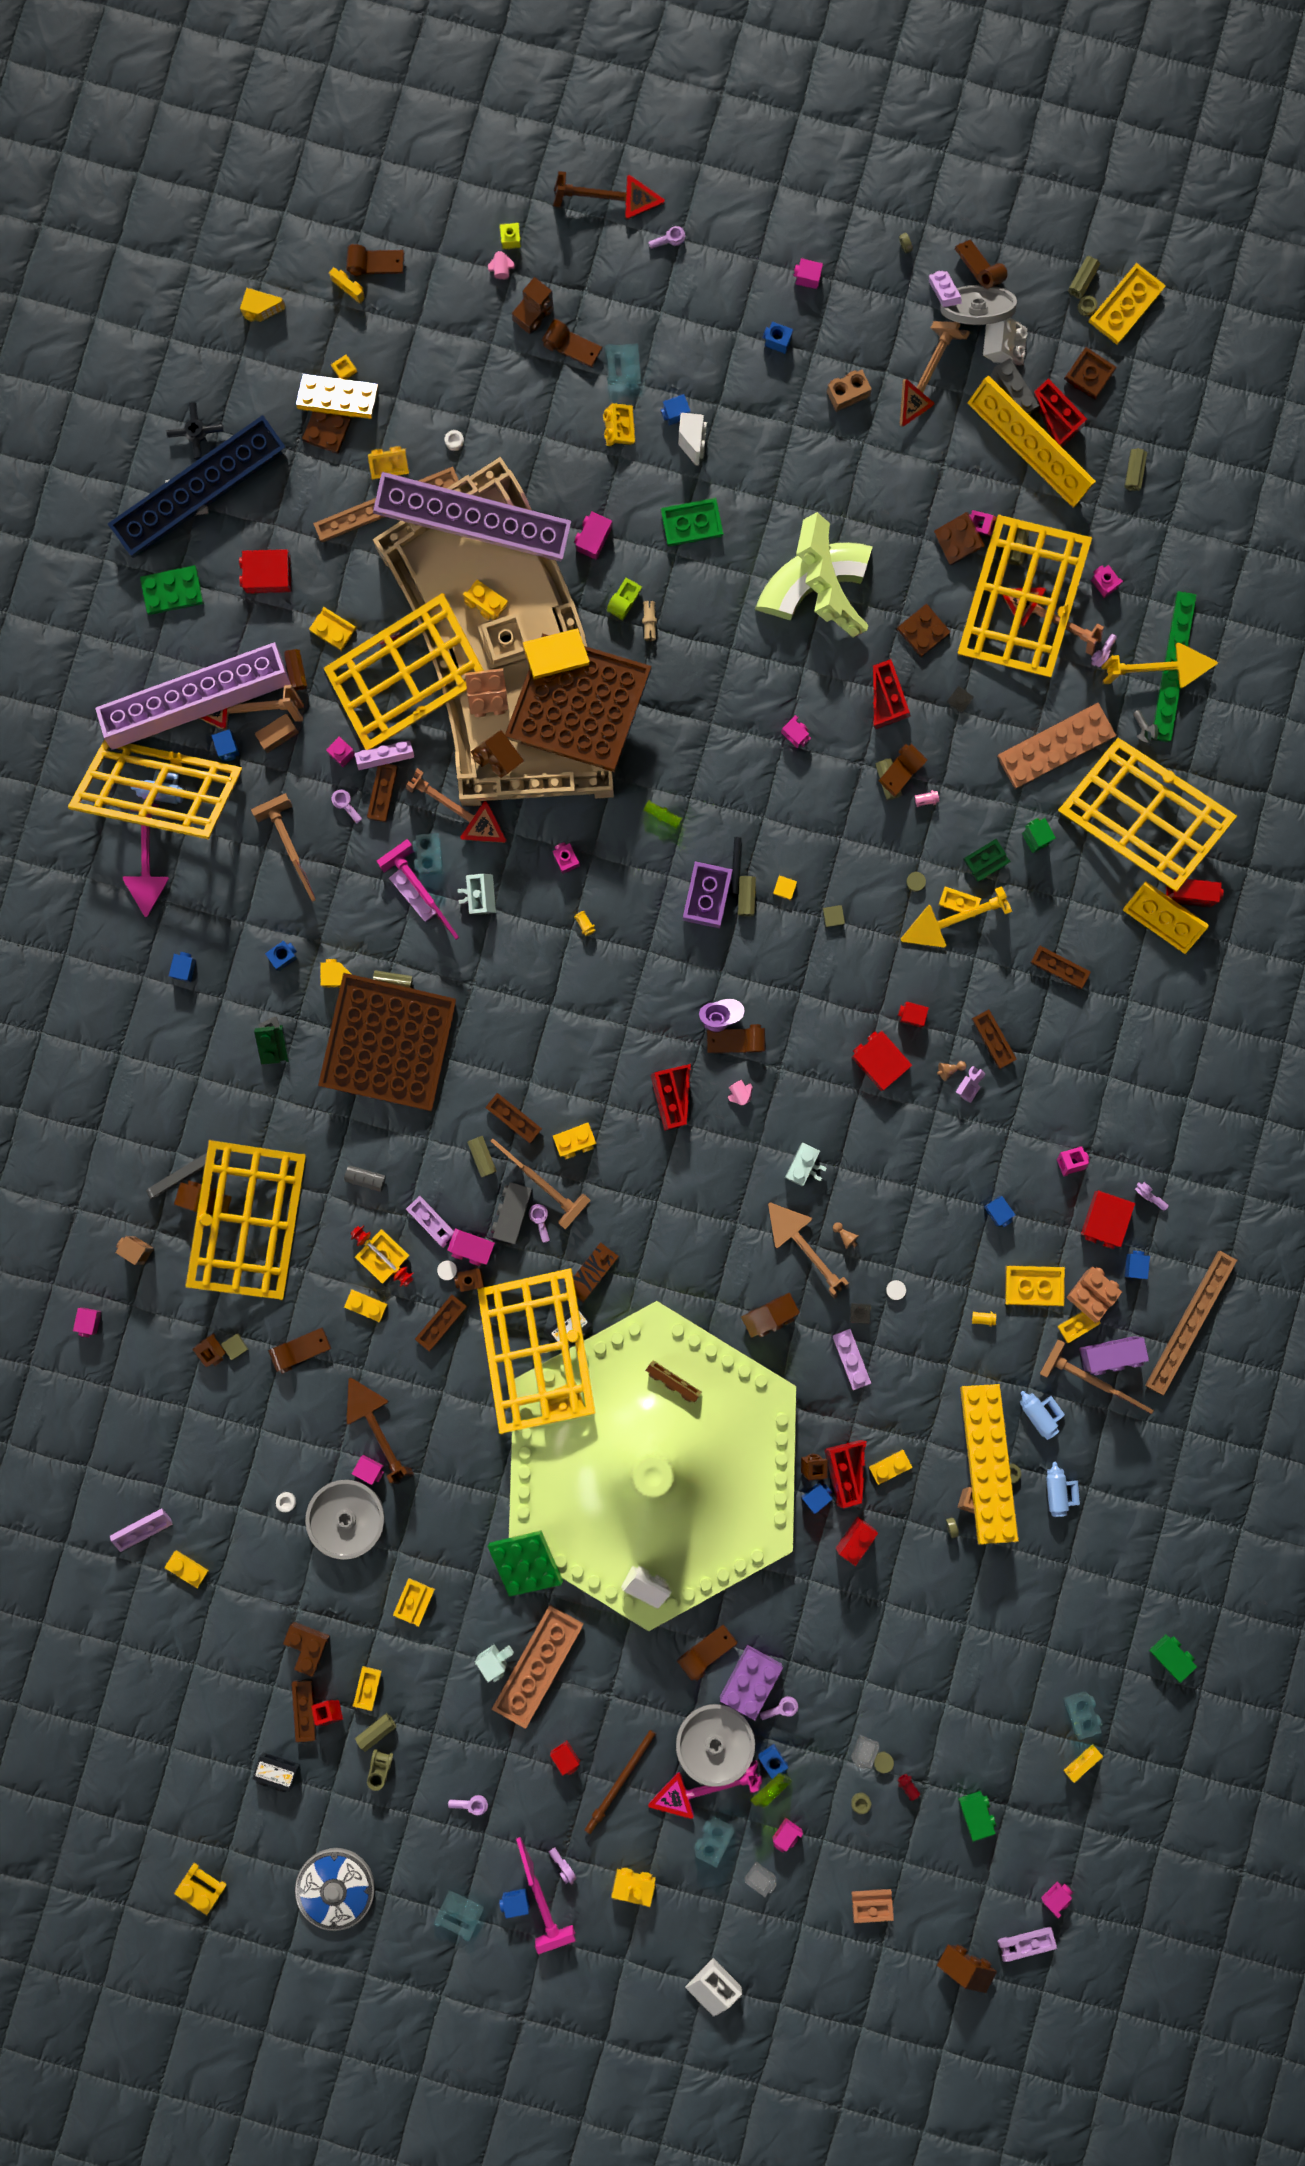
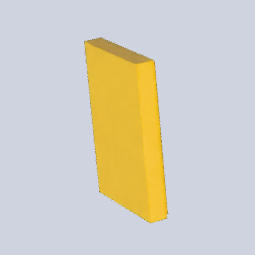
M578 628L533 639L522 644L534 679L588 666L590 663Z
M1006 1266L1005 1304L1064 1306L1065 1267Z

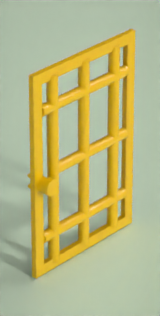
M998 515L957 654L1051 678L1092 537ZM1003 525L1010 526L1007 540L999 539ZM1018 528L1039 533L1035 547L1014 543ZM1046 535L1068 540L1064 554L1042 549ZM1075 542L1082 544L1078 558L1071 556ZM997 546L1002 547L1004 550L994 584L986 583ZM1011 550L1032 555L1022 591L1001 586ZM1040 557L1061 562L1051 598L1030 594ZM1068 564L1076 565L1065 605L1057 610V615L1061 618L1053 646L1046 645V639ZM984 590L990 591L991 594L981 628L974 627ZM998 594L1020 599L1009 635L988 630ZM1027 601L1048 606L1038 642L1017 637ZM971 634L978 635L974 650L967 648ZM985 638L1007 643L1003 657L982 652ZM1014 645L1035 650L1031 664L1010 659ZM1043 652L1050 653L1046 668L1039 666Z
M441 593L324 667V671L366 750L373 749L467 691L466 681L464 682L462 675L473 668L475 672L484 671L444 593ZM441 605L443 611L431 618L428 612ZM447 617L456 636L444 643L435 624ZM423 618L424 623L394 642L392 641L391 635L416 619ZM428 629L438 648L406 667L397 648ZM384 640L386 647L355 665L353 659ZM461 643L470 662L457 669L448 650ZM391 653L399 672L371 690H368L359 672ZM442 655L451 673L419 692L410 674ZM347 664L349 670L337 677L335 671ZM353 677L362 695L350 702L341 683ZM404 678L413 697L382 716L372 697ZM452 681H456L457 687L428 705L417 707L413 714L388 729L386 722ZM364 702L367 703L375 718V721L365 727L362 726L354 710ZM379 727L382 733L370 740L367 734Z
M1120 738L1114 741L1058 809L1059 813L1176 892L1179 891V888L1237 818V815ZM1121 749L1131 757L1126 761L1115 753ZM1112 760L1122 768L1111 782L1107 783L1097 775ZM1137 761L1141 762L1162 776L1165 783L1174 784L1206 805V807L1201 811L1136 768L1134 764ZM1128 772L1159 792L1147 808L1116 789V786ZM1093 782L1104 790L1090 806L1079 797ZM1110 794L1141 814L1128 831L1097 811ZM1165 797L1197 817L1184 834L1153 813ZM1074 804L1085 811L1082 817L1070 810ZM1212 811H1215L1225 819L1222 823H1219L1209 815ZM1094 817L1123 838L1117 842L1089 823V819ZM1147 819L1179 840L1166 856L1134 836ZM1205 822L1216 829V831L1201 846L1192 840L1191 837L1201 824ZM1128 842H1131L1159 861L1160 864L1157 868L1126 848L1125 846ZM1186 844L1198 853L1186 868L1183 869L1172 860ZM1168 867L1179 876L1176 880H1173L1163 871Z
M104 739L68 805V809L209 840L242 772V767L135 744H127L116 748L123 750L122 753L108 751L110 746ZM133 752L156 758L170 760L171 763L167 764L163 762L130 756V753ZM104 758L117 760L111 774L97 772ZM125 762L161 770L154 784L119 776ZM182 763L208 768L209 771L205 772L182 767ZM217 771L231 773V775L228 777L216 773ZM169 772L205 779L198 793L162 786ZM93 779L106 781L99 795L86 793ZM212 781L226 784L219 798L206 795ZM114 783L150 791L143 805L107 797ZM158 793L194 800L188 814L151 807ZM81 800L95 802V804L92 806L80 802ZM202 802L215 805L209 819L196 816ZM103 804L128 810L138 811L139 814L133 815L129 813L102 808ZM151 814L184 822L182 825L147 818L146 816ZM193 823L205 826V828L202 830L190 826Z
M209 1140L186 1288L283 1300L305 1154ZM216 1149L223 1150L221 1165H214ZM231 1151L252 1154L250 1170L229 1167ZM260 1156L282 1159L280 1173L274 1174L258 1171ZM289 1160L296 1161L294 1176L287 1175ZM212 1172L220 1174L212 1218L211 1215L206 1214ZM227 1174L249 1177L243 1216L221 1213ZM257 1179L278 1182L272 1220L251 1217ZM289 1183L293 1185L287 1222H282L280 1217L285 1185ZM220 1221L242 1224L236 1262L214 1259ZM211 1225L206 1258H201L199 1253L204 1226ZM249 1225L271 1228L265 1266L243 1263ZM278 1229H284L285 1236L280 1267L276 1268L273 1267ZM198 1265L205 1266L202 1281H195ZM212 1268L234 1270L232 1285L211 1283ZM242 1271L263 1273L261 1289L240 1286ZM271 1275H278L276 1291L269 1290Z
M572 1269L478 1288L499 1434L596 1414ZM565 1278L567 1293L560 1294L558 1280ZM551 1282L553 1296L537 1300L531 1299L529 1286ZM522 1288L524 1302L503 1307L501 1292ZM494 1294L496 1309L489 1310L487 1295ZM569 1301L573 1330L568 1331V1333L566 1332L562 1302ZM554 1304L560 1342L539 1346L533 1308ZM525 1310L531 1348L510 1352L505 1314ZM496 1316L503 1352L500 1355H496L490 1320L491 1317ZM568 1340L576 1343L582 1379L581 1385L575 1386ZM561 1349L568 1387L546 1392L540 1354ZM533 1355L539 1394L517 1398L512 1360ZM500 1362H504L510 1400L503 1401L497 1365ZM584 1392L586 1407L579 1409L577 1393ZM569 1395L571 1410L550 1415L548 1400ZM540 1401L542 1417L521 1421L519 1406ZM511 1408L513 1423H506L504 1409Z

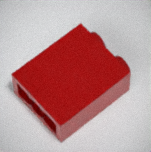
M288 549L242 551V557H239V566L242 569V576L239 577L240 587H243L245 593L291 592V556Z
M1187 879L1177 892L1166 885V895L1178 904L1209 908L1222 900L1224 890L1221 888L1222 883Z
M875 1031L867 1038L869 1042L865 1046L860 1044L853 1050L855 1054L852 1056V1059L882 1092L909 1069L912 1064L883 1031L879 1033Z
M1095 1191L1081 1235L1086 1236L1085 1240L1096 1243L1097 1240L1104 1242L1103 1246L1110 1249L1121 1247L1135 1203L1101 1191Z
M857 1516L837 1545L836 1550L839 1555L856 1566L878 1533L874 1527Z

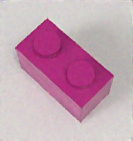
M591 512L589 517H585L582 524L584 528L581 533L576 535L574 543L576 544V551L597 560L612 529V520Z
M455 1229L447 1250L452 1252L451 1256L462 1260L463 1257L470 1259L469 1263L480 1266L481 1263L487 1265L494 1242Z

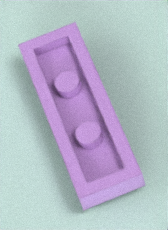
M938 271L935 274L929 275V283L943 307L962 304L961 295L947 271Z
M410 740L354 753L358 770L414 758Z
M398 870L389 877L391 882L425 922L436 915L402 870Z
M851 1329L832 1335L852 1390L871 1384Z
M160 1509L110 1535V1539L121 1552L171 1526L172 1520L163 1509Z

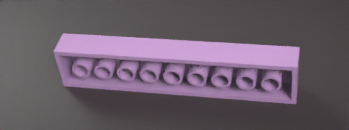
M385 472L381 473L373 514L560 562L563 559L571 525L570 520Z
M274 642L112 701L95 709L104 739L111 750L283 688L284 685H291L281 654Z

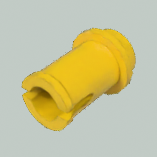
M581 911L574 916L582 929V934L589 936L596 931L595 925H592L585 911Z
M973 1312L972 1324H984L992 1327V1325H996V1314H993V1312Z

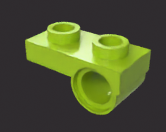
M625 578L617 593L609 601L607 612L623 621L641 592L642 586Z

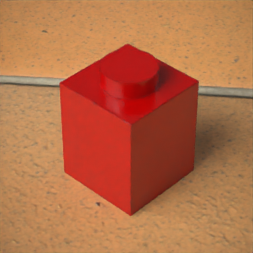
M906 1001L904 1006L901 1005L899 1008L898 1016L901 1017L900 1022L922 1028L925 1024L929 1007Z
M328 1700L311 1706L315 1726L328 1725L343 1720L339 1700Z
M568 1740L551 1750L550 1756L562 1776L566 1773L570 1775L578 1769L577 1766L580 1760Z

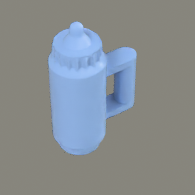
M155 771L153 781L145 780L144 782L154 784L160 771ZM169 772L165 779L173 780V784L163 783L162 786L184 790V788L177 785L179 774ZM131 787L132 790L136 791V795L143 799H146L150 792L149 790ZM158 793L154 801L177 804L182 803L183 798Z
M1022 1391V1400L1020 1401L1022 1409L1040 1435L1045 1437L1046 1440L1055 1436L1059 1432L1056 1422L1065 1415L1052 1396H1049L1041 1402L1033 1393L1028 1395ZM1045 1404H1048L1055 1413L1056 1417L1054 1419L1044 1407Z
M1053 1462L1052 1468L1047 1470L1046 1477L1049 1511L1054 1517L1067 1516L1068 1506L1080 1505L1078 1481H1066L1064 1470L1060 1469L1056 1462ZM1067 1485L1071 1486L1072 1502H1068Z

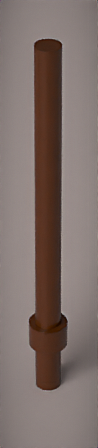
M649 1730L600 1807L596 1808L593 1812L592 1819L584 1829L587 1833L591 1834L597 1824L602 1822L606 1816V1810L656 1736L654 1731Z

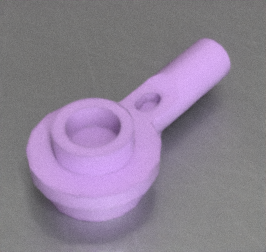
M678 226L670 228L666 233L667 235L649 241L650 249L666 243L674 246L682 244L685 240L684 230Z
M1114 634L1110 635L1101 651L1097 650L1091 657L1093 660L1091 664L1093 666L1101 667L1108 659L1111 652L1110 648L1117 640Z
M345 790L335 791L332 795L333 805L339 809L344 808L356 824L360 822L362 818L350 805L351 798L349 793Z
M1137 1183L1138 1186L1135 1190L1151 1203H1155L1163 1211L1168 1208V1204L1151 1193L1153 1189L1147 1183Z
M535 1204L529 1210V1218L537 1223L542 1242H547L550 1239L544 1221L548 1216V1212L543 1205Z
M784 1697L779 1702V1706L761 1712V1719L765 1720L778 1714L788 1717L793 1716L798 1710V1703L793 1697Z
M476 1795L470 1801L449 1800L448 1808L468 1809L472 1814L479 1816L486 1812L488 1802L483 1796Z
M554 1847L549 1851V1854L554 1862L560 1866L562 1870L560 1873L561 1878L565 1884L568 1882L571 1885L574 1884L573 1881L577 1879L574 1872Z

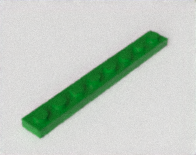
M1181 591L1176 593L1164 662H1177V643L1188 647L1197 594ZM1177 670L1162 672L1153 723L1158 727V738L1153 740L1171 741L1180 692Z

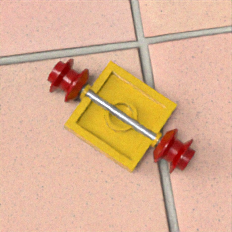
M357 1226L350 1233L352 1235L350 1240L356 1239L358 1241L357 1246L364 1244L365 1247L355 1258L382 1284L394 1273V1281L399 1280L401 1282L400 1287L403 1285L407 1287L414 1280L412 1277L414 1273L409 1274L406 1272L408 1267L400 1269V1266L410 1255L383 1229L370 1240L371 1232H364L365 1226L361 1228Z

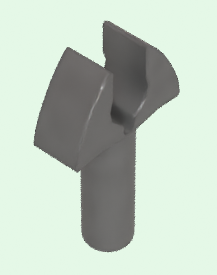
M1136 710L1133 715L1141 728V733L1137 737L1151 744L1147 737L1148 732H1151L1153 739H1157L1158 727L1155 724L1148 726L1140 710Z

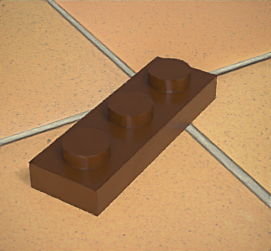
M384 764L377 767L367 819L386 823L398 770L397 766Z
M1038 946L1030 962L1079 989L1083 988L1091 973L1089 970L1042 946Z
M989 1009L972 1018L976 1029L999 1069L1017 1060Z
M498 1093L485 1107L530 1144L542 1130L541 1127Z
M452 1294L415 1340L430 1352L467 1306Z
M654 1360L645 1370L652 1379L662 1381L669 1390H676L688 1402L692 1401L695 1403L702 1391Z
M312 1680L293 1681L295 1741H315L316 1727L311 1708L314 1705Z

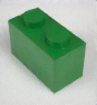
M1046 818L1032 820L1025 826L1026 829L1022 833L1032 853L1050 845L1056 839Z
M1165 1634L1149 1651L1181 1683L1197 1668L1193 1663L1195 1658L1188 1651L1184 1653L1179 1648L1182 1644L1174 1636L1170 1638Z
M981 1791L958 1798L972 1840L976 1841L994 1835V1827H997L994 1816L989 1815L987 1808H990V1803L987 1796L983 1797Z

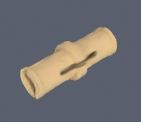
M649 601L643 602L644 618L642 619V624H644V640L649 641L651 637V641H655V624H657L655 602L650 601L649 609Z

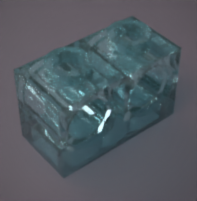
M439 833L416 835V840L413 841V851L417 852V859H414L415 871H418L420 876L443 874ZM425 841H430L432 843L431 847L427 850L423 849L422 844ZM426 860L433 861L431 868L423 867Z
M1084 1691L1063 1698L1075 1736L1079 1740L1101 1733L1100 1727L1102 1722L1100 1716L1095 1714L1094 1707H1096V1703L1092 1695L1089 1696ZM1080 1701H1085V1707L1078 1710L1077 1704ZM1086 1720H1091V1726L1087 1729L1083 1728V1723Z
M712 1816L710 1821H706L702 1830L704 1835L702 1839H697L694 1850H696L695 1855L697 1858L717 1868L734 1833V1826ZM715 1828H720L723 1832L721 1835L715 1836L712 1834V1831ZM706 1846H711L714 1848V1851L707 1854L703 1849Z

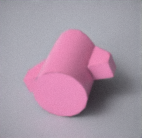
M500 251L496 252L493 260L488 265L489 272L494 271V276L497 279L509 278V269L515 268L514 262L505 253Z
M740 1080L728 1087L732 1093L728 1096L729 1101L739 1105H744L751 1101L753 1089L751 1083L745 1086L743 1081Z

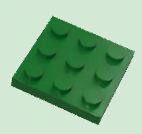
M542 1530L490 1542L487 1546L509 1597L559 1586L563 1582Z

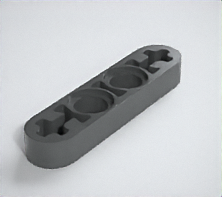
M207 1153L148 1188L146 1192L150 1199L158 1197L204 1169Z

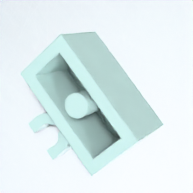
M467 875V889H458V893L468 894V897L459 900V904L468 903L469 914L496 913L493 875Z
M801 1143L785 1178L800 1186H804L809 1174L816 1180L821 1181L822 1178L811 1170L812 1168L815 1170L821 1169L825 1172L827 1169L824 1166H816L814 1164L820 1151L805 1143Z
M494 1644L477 1656L475 1663L487 1682L492 1679L495 1682L504 1676L503 1673L507 1665L505 1659L513 1655L514 1652L510 1645L499 1652Z

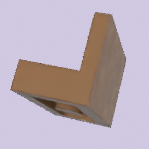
M284 714L256 732L255 736L268 753L299 732L288 715Z

